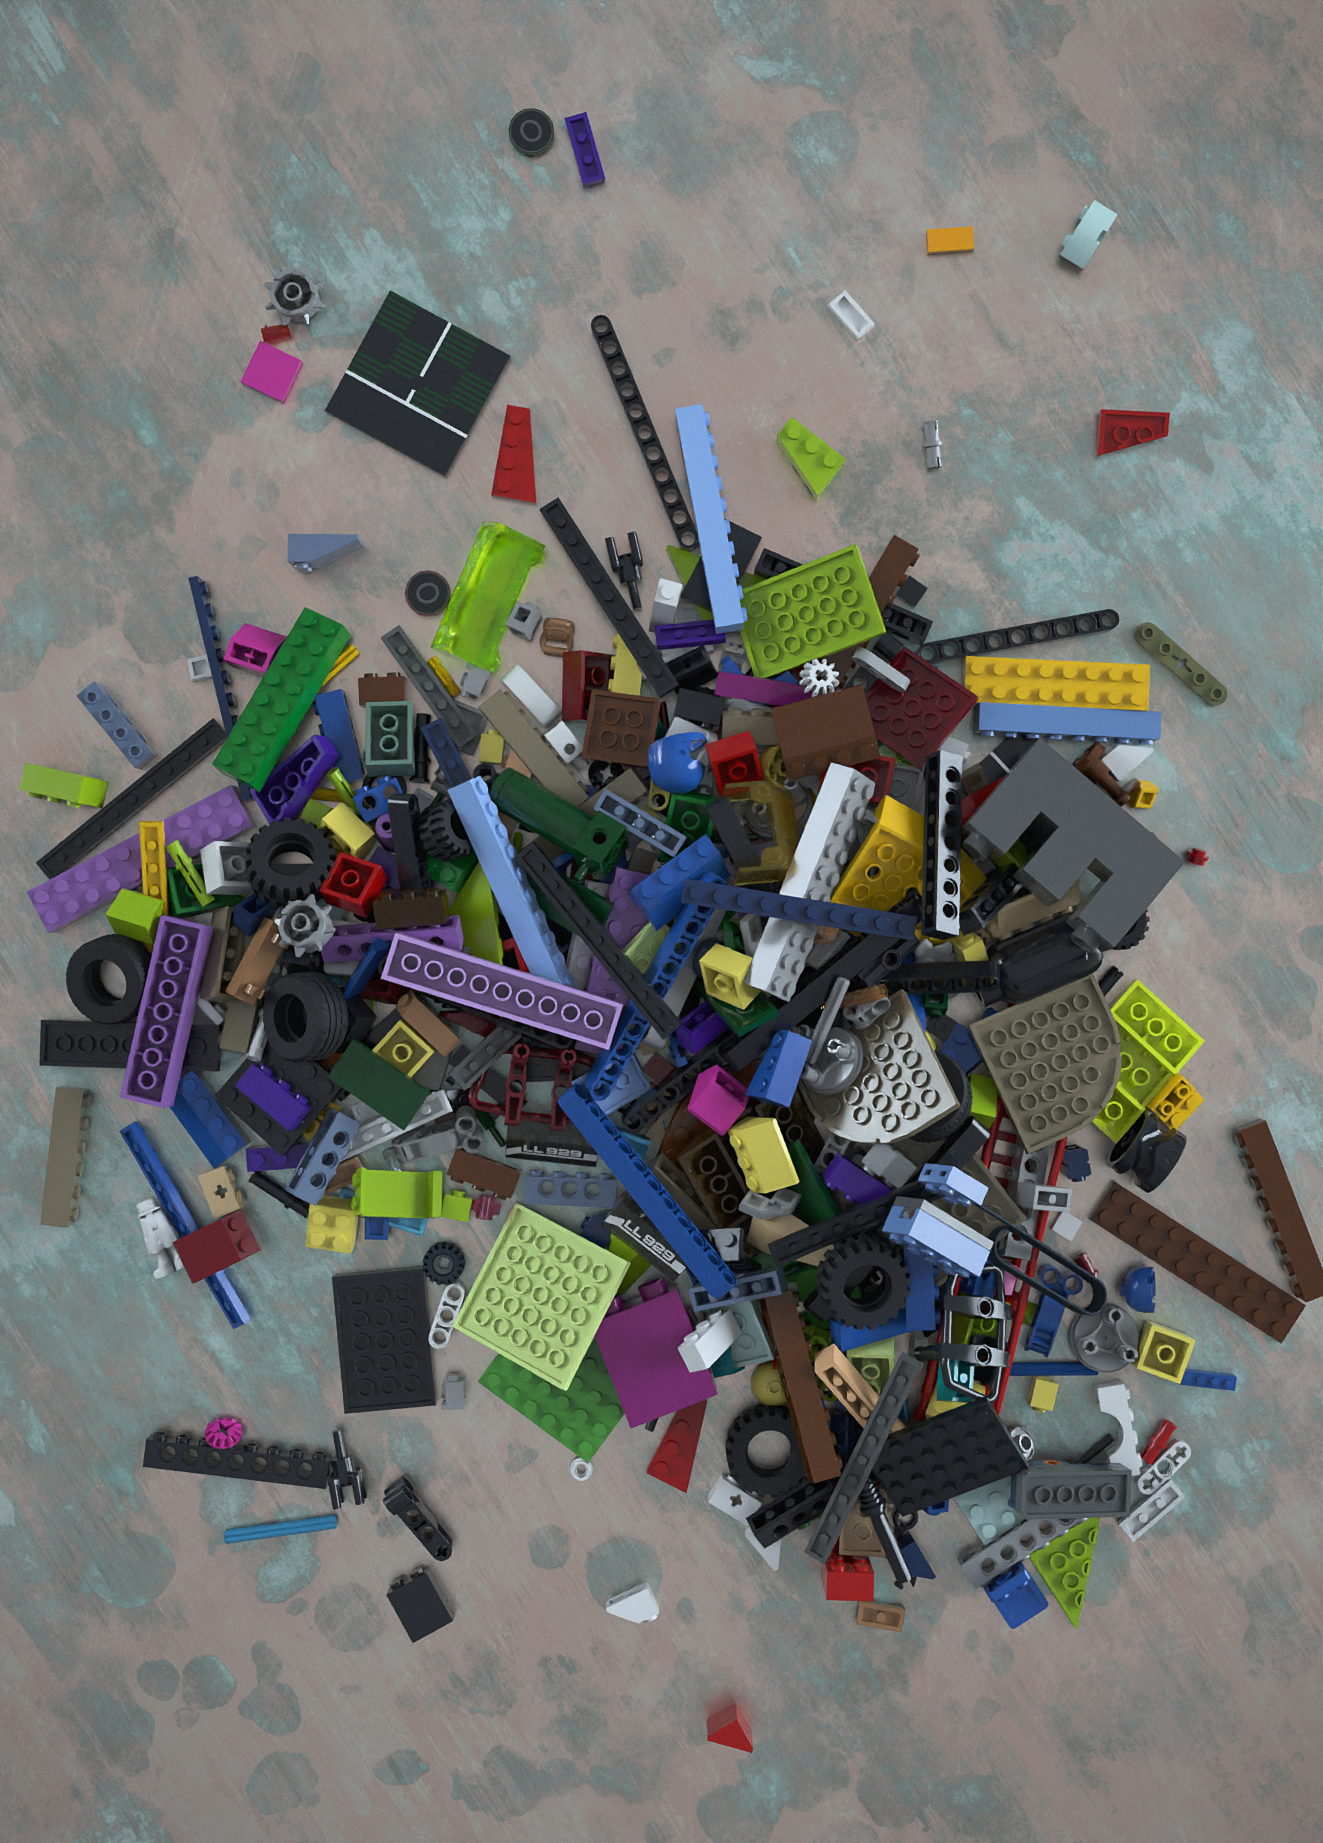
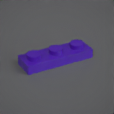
M587 112L564 118L583 187L604 182L605 176Z
M714 619L655 626L657 650L726 643L725 633L716 634Z

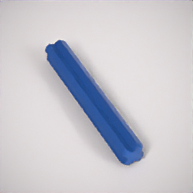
M1081 1362L1012 1363L1009 1375L1092 1376L1098 1375L1099 1372L1087 1368Z

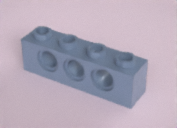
M94 681L76 695L134 768L142 769L158 756L156 751L101 684Z
M608 789L603 791L593 808L625 825L629 831L672 857L677 856L687 839V836Z
M329 1107L285 1190L316 1206L318 1201L323 1198L329 1181L334 1178L337 1166L346 1156L349 1144L357 1136L361 1123ZM339 1132L338 1138L333 1141L334 1135ZM327 1153L326 1160L322 1162L323 1155ZM316 1174L315 1180L310 1182L311 1177Z
M530 1170V1174H525L523 1204L615 1208L617 1178H612L613 1174L599 1173V1177H590V1173L576 1172V1176H570L565 1171H553V1175L544 1174L543 1170ZM551 1182L554 1190L551 1193L544 1192L541 1188L542 1183ZM574 1183L577 1191L574 1194H568L564 1190L565 1184ZM590 1184L599 1186L600 1192L597 1195L588 1193L587 1187Z
M782 1265L735 1275L737 1279L736 1286L720 1299L712 1297L700 1282L692 1285L688 1291L693 1311L696 1312L780 1295L788 1289V1284Z

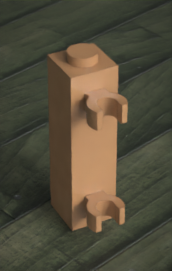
M266 917L263 918L225 990L230 995L252 1006L257 998H262L265 992L262 988L283 948L287 949L289 944L282 946L278 944L282 937L278 930V925L275 923V920L278 919L276 917L273 920Z

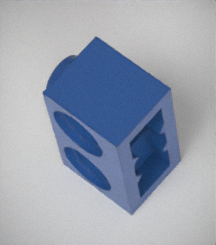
M389 775L377 780L376 786L369 789L368 785L355 791L356 795L352 799L365 823L388 812V799L383 795L385 787L391 786L394 788L395 794H403L396 777L390 779ZM366 796H371L374 799V806L367 810L362 806V800Z

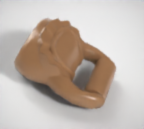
M547 617L544 620L543 632L539 642L541 651L544 654L563 657V652H570L572 650L573 621ZM547 640L565 642L567 649L547 646L545 643Z

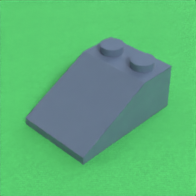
M288 534V562L295 569H298L299 573H312V569H320L363 548L364 542L358 534Z

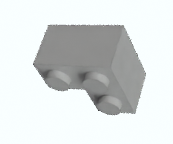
M891 1144L874 1145L861 1161L865 1164L863 1166L865 1171L872 1176L875 1174L878 1176L882 1175L884 1177L882 1181L892 1189L902 1187L918 1167Z

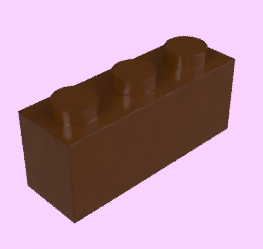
M464 1148L455 1150L447 1175H450V1179L460 1184H463L464 1181L473 1184L472 1188L485 1192L486 1189L494 1192V1197L506 1200V1198H512L522 1170L478 1153H468Z

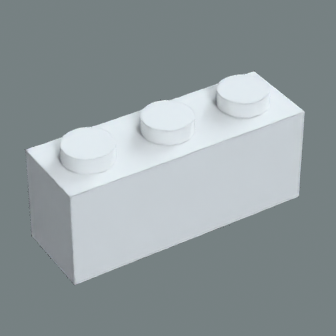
M730 1309L711 1311L707 1315L708 1318L696 1326V1330L684 1338V1342L678 1347L690 1373L708 1369L742 1334Z

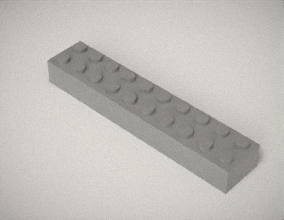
M831 762L779 894L825 902L831 901V895L839 882L840 872L848 859V852L852 842L856 839L858 827L865 816V810L869 799L873 796L876 783L853 768ZM769 917L743 983L789 1002L796 990V983L804 970V963L813 947V940L821 925Z

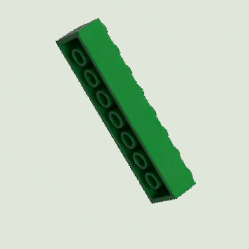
M304 607L212 763L221 774L260 792L351 637V634L344 625Z

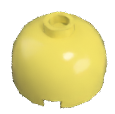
M771 745L759 756L764 783L777 790H786L784 781L788 778L781 748L780 745Z
M772 1360L758 1364L750 1379L751 1390L755 1398L767 1406L776 1407L787 1403L778 1370H773Z

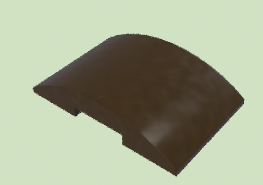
M796 1089L790 1107L770 1105L752 1099L747 1102L746 1108L733 1123L734 1125L746 1117L776 1118L785 1144L799 1139L813 1165H815L826 1144ZM709 1127L696 1137L676 1158L716 1229L734 1228L751 1216L739 1211V1204L750 1189L746 1185L743 1170L738 1164L735 1149L730 1143L728 1131L725 1135L721 1136ZM832 1154L829 1156V1159H828V1162H829V1163H830V1162L832 1161V1159H833ZM777 1190L757 1194L771 1199Z

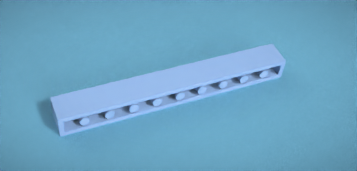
M702 404L676 408L677 428L716 634L744 629V621H747L746 608H741L740 599H743L741 585L737 586L736 577H739L737 563H732L731 556L735 555L733 541L728 542L727 534L731 533L729 520H724L723 512L727 511L725 498H720L719 490H722L721 477H716L715 469L718 468L716 454L712 455L711 447H714L713 435L707 431V426L710 425L708 411L704 412Z
M478 776L447 790L530 974L576 988L574 978L565 965V958L556 945L555 936L547 925L546 916L538 905L536 894L529 885L526 871L516 859V849L511 845L507 836V829L497 814V807L488 794L486 783L482 780L481 776Z

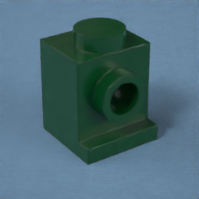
M949 993L923 994L924 1011L929 1018L937 1019L941 1015L946 1014Z

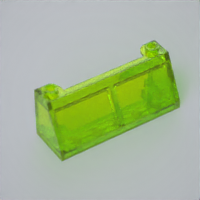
M482 522L430 648L466 664L471 663L493 673L501 660L497 648L506 629L505 623L516 605L531 566L542 562L546 545L500 522Z

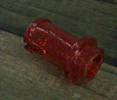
M280 324L270 327L265 325V328H261L264 342L271 343L272 340L291 337L288 324L286 326Z

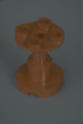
M1097 741L1084 751L1085 754L1077 758L1071 765L1092 783H1098L1111 796V799L1122 807L1130 799L1128 794L1134 792L1141 783L1134 778L1121 787L1108 774L1110 768L1099 758L1104 752L1105 747Z

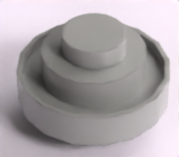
M1022 1427L1010 1429L1009 1433L1028 1461L1034 1453L1033 1438Z

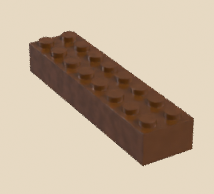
M787 1289L783 1294L761 1298L759 1301L806 1477L813 1483L841 1476L840 1468H843L840 1455L834 1451L833 1445H836V1439L833 1431H830L827 1422H830V1416L827 1408H824L821 1399H824L822 1387L817 1385L815 1376H817L815 1373V1362H811L809 1353L812 1352L809 1340L805 1339L802 1330L806 1329L803 1317L798 1315L796 1307H799L797 1294Z

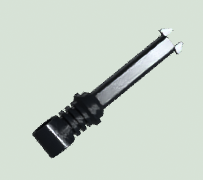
M871 1470L858 1497V1501H860L859 1510L866 1517H869L897 1580L894 1582V1585L902 1590L904 1587L902 1583L910 1581L912 1587H914L917 1577H912L885 1514L887 1500L880 1494L875 1483L876 1476Z

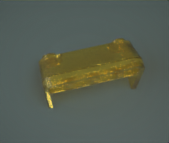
M766 781L725 784L721 797L726 795L729 802L753 800L757 804H768L775 844L774 847H768L762 852L761 866L739 868L734 879V885L784 881L799 844L791 795L787 791Z

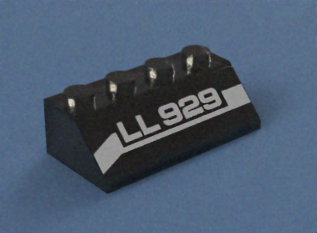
M519 1120L518 1127L509 1125L507 1127L506 1158L597 1167V1152L574 1123L566 1124L564 1132L550 1131L549 1123Z
M625 1189L600 1225L672 1281H675L688 1266Z

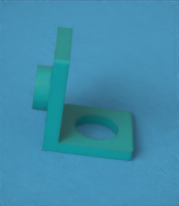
M728 1347L711 1365L714 1378L735 1374L745 1369V1366L734 1367L730 1348Z

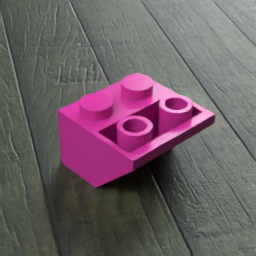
M245 623L231 637L223 659L231 667L264 677L287 636Z
M716 1064L698 1074L687 1110L719 1135L723 1136L746 1108L749 1096H746L745 1093L748 1088Z

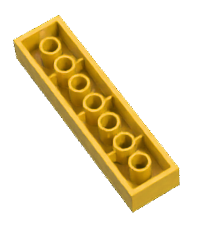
M965 656L962 659L961 685L978 696L974 706L979 702L1148 711L1150 665L977 656Z

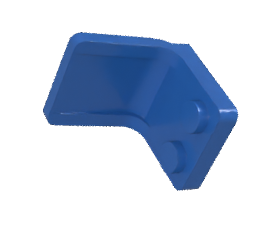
M1019 1561L1012 1565L1007 1573L1003 1575L998 1574L992 1578L990 1584L983 1587L992 1603L994 1602L1011 1629L1017 1628L1048 1607V1601L1024 1564Z

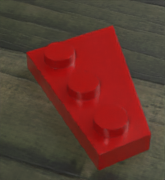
M1101 409L1099 412L1096 456L1168 436L1170 413Z

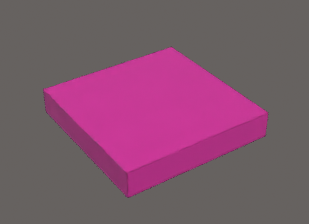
M260 341L240 382L283 403L303 362Z

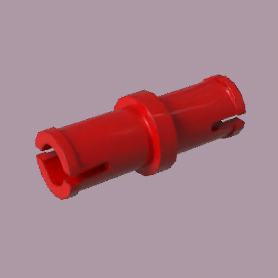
M1164 1418L1154 1435L1151 1434L1149 1437L1150 1442L1142 1454H1140L1141 1458L1152 1465L1162 1448L1165 1449L1167 1447L1166 1442L1174 1430L1177 1429V1426Z

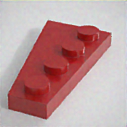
M507 405L491 492L492 497L537 504L529 408Z
M707 1399L675 1412L646 1469L647 1474L686 1494L707 1406Z

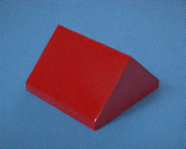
M736 1703L707 1719V1741L752 1753V1733Z

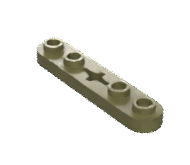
M1146 622L1136 628L1134 637L1137 643L1206 704L1218 706L1225 702L1228 694L1225 686L1156 625ZM1172 656L1179 661L1184 659L1186 661L1184 663L1186 669L1181 668L1178 670L1176 668L1178 663Z

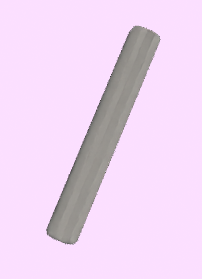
M843 977L836 979L811 1037L812 1043L805 1060L808 1063L813 1064L816 1062L850 984V981Z

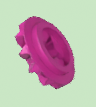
M226 1416L223 1419L215 1418L214 1422L208 1423L205 1430L207 1443L217 1449L233 1447L242 1437L241 1424L237 1423L235 1418L227 1419ZM220 1428L227 1431V1437L225 1434L220 1432Z

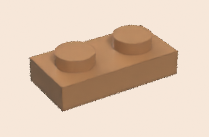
M357 1155L339 1163L334 1178L329 1181L325 1188L324 1195L352 1184V1176L356 1173V1169L363 1168Z
M859 1601L856 1624L902 1633L906 1609L905 1607Z

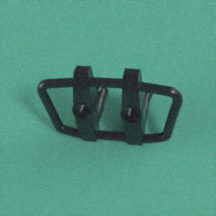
M986 1263L981 1274L989 1272L994 1274L996 1300H992L989 1297L955 1296L954 1288L957 1278L962 1276L956 1273L954 1276L948 1275L944 1295H939V1300H935V1309L940 1310V1314H943L942 1343H935V1345L925 1347L918 1346L914 1352H920V1354H914V1357L918 1361H941L940 1366L944 1385L972 1400H978L986 1395L953 1380L950 1361L965 1364L969 1367H993L987 1397L991 1403H994L999 1393L1002 1367H1010L1009 1356L1011 1353L1005 1351L1006 1320H1012L1013 1306L1005 1303L1004 1274L1002 1269L993 1263ZM953 1314L970 1319L997 1320L996 1348L985 1344L951 1343Z

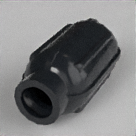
M1073 913L1059 915L990 946L986 953L988 961H994L1000 966V986L992 992H975L984 1008L1001 1000L1008 1004L1025 1003L1094 973L1102 964L1103 952L1101 953L1096 949L1093 954H1090L1076 945L1070 937L1075 930L1066 923Z

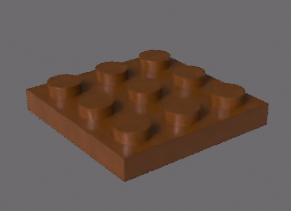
M592 689L581 758L648 768L649 746L655 742L661 699Z

